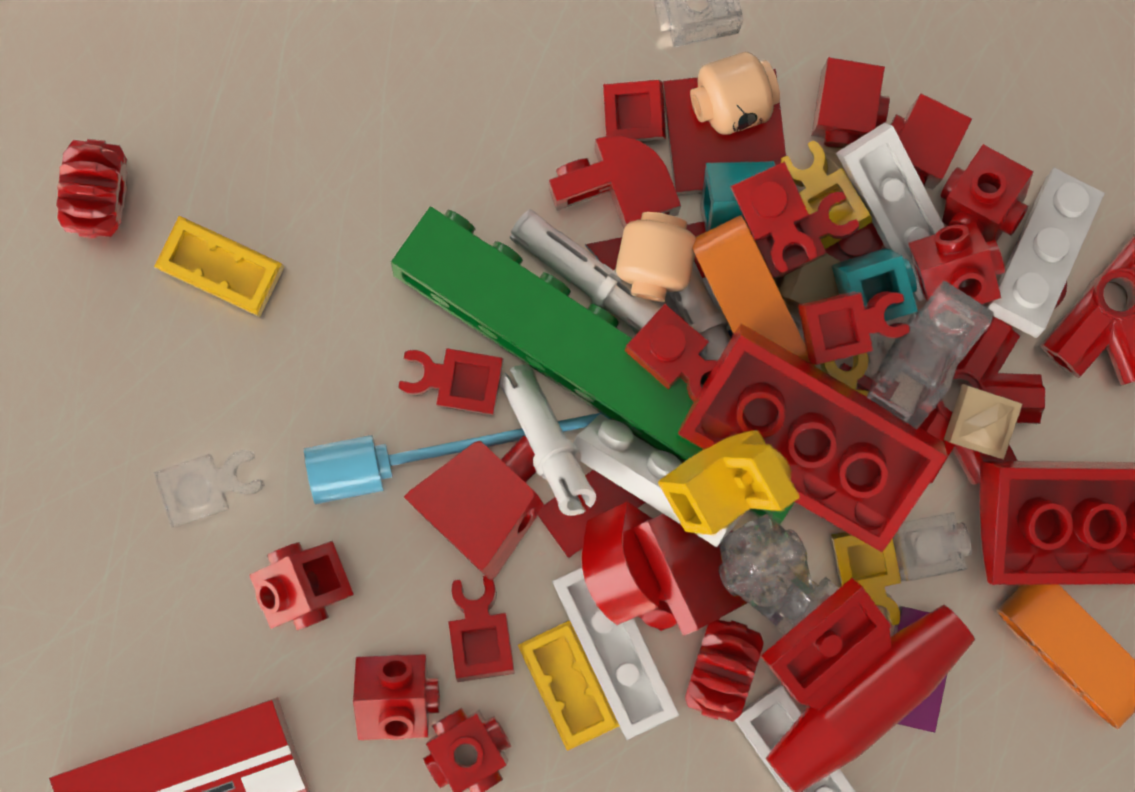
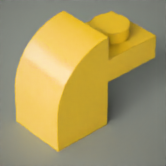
M759 431L740 433L717 442V444L695 454L658 481L660 488L686 532L716 535L750 508L782 511L800 498L790 481L791 470L787 461L771 445L765 444Z

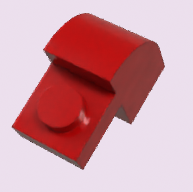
M605 136L595 139L594 150L599 162L590 165L588 158L569 162L556 169L558 177L549 180V191L557 211L610 192L623 229H625L629 222L641 220L643 212H656L677 216L681 208L671 176L663 160L646 144L625 136Z
M627 501L587 520L582 549L584 579L592 599L611 622L619 625L638 616L647 625L662 631L675 626L677 622L633 529L653 518Z

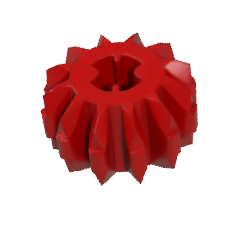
M87 139V141L73 140L63 152L62 165L59 167L60 175L57 184L58 198L56 206L58 207L57 219L65 232L77 233L80 237L97 238L98 236L112 237L118 230L122 220V212L125 209L124 201L127 192L126 180L128 175L126 171L127 158L120 145L106 144L105 140Z
M718 619L708 624L685 695L689 708L700 711L701 715L715 720L721 718L733 722L741 716L764 644L761 633L747 628L748 625L733 620L728 622Z

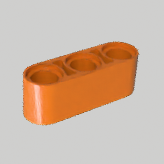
M742 215L697 236L692 249L733 334L742 323L810 363L807 347Z
M1020 585L996 610L1004 622L1112 727L1119 729L1135 713V659L1060 585Z

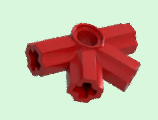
M1135 235L1102 274L1089 283L1085 294L1040 345L1052 361L1076 378H1080L1106 348L1120 386L1135 381ZM1109 281L1117 282L1126 290L1128 299L1122 311L1113 310L1105 302L1103 296L1104 288Z
M980 310L974 311L938 373L931 377L924 385L922 399L909 419V422L943 441L947 456L953 450L971 485L980 483L981 461L1018 460L1010 445H1008L1003 460L944 440L953 413L945 406L942 400V392L946 384L952 381L960 387L962 384L1022 403L1016 424H1041L1042 413L1045 409V387L1043 386L1041 374L999 373L1020 335L1007 323ZM942 466L940 467V469L938 470V472L936 473V475L934 476V478L932 479V481H931L929 484H932V483H933V481L935 480V478H936V476L938 475L939 471L941 470Z

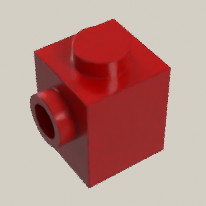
M828 57L821 70L811 136L824 138L825 146L845 148L878 126L886 123L890 97L881 95L885 66Z
M921 93L912 104L906 118L895 115L890 125L894 127L924 186L933 190L943 180L972 118Z

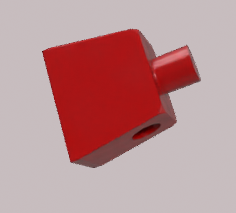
M524 435L501 459L480 440L474 442L404 496L434 528L490 581L498 575L544 505L538 494L526 484L537 471L533 465L535 454L527 437Z

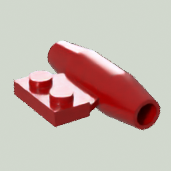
M851 578L761 655L787 691L801 705L808 706L765 758L792 792L806 790L860 757L931 695L975 641L968 627L949 607L942 605L890 636V628L892 627L863 586Z

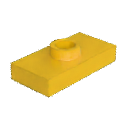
M180 215L154 265L156 269L258 317L261 316L285 267L282 263Z
M570 620L518 644L519 650L567 751L620 726Z

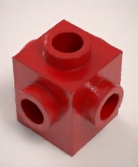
M983 144L964 171L959 167L955 168L945 183L940 195L941 198L947 200L942 222L948 226L966 225L976 222L986 242L994 239L997 242L1003 232L1012 236L1028 210L1029 206L1023 203L1027 196L1034 171Z
M976 222L966 225L946 226L934 235L908 243L920 291L933 319L955 312L973 311L984 303L1001 298L996 275L1005 273L1002 255L995 239L985 241Z
M333 541L304 551L300 542L280 548L267 554L270 562L269 566L249 575L256 591L258 605L263 610L270 629L293 621L296 631L324 621L329 618L326 607L354 595Z
M426 654L356 657L353 705L358 740L428 738L429 714L440 713L439 678H428Z
M460 708L432 725L437 735L430 738L426 743L431 754L424 757L423 760L440 789L449 784L453 792H463L466 789H469L470 792H485L503 780L499 770L507 765L509 759L504 751L512 747L495 716L485 720L480 709L467 716L464 710ZM470 744L476 749L478 757L475 763L465 766L456 760L455 750L459 745Z

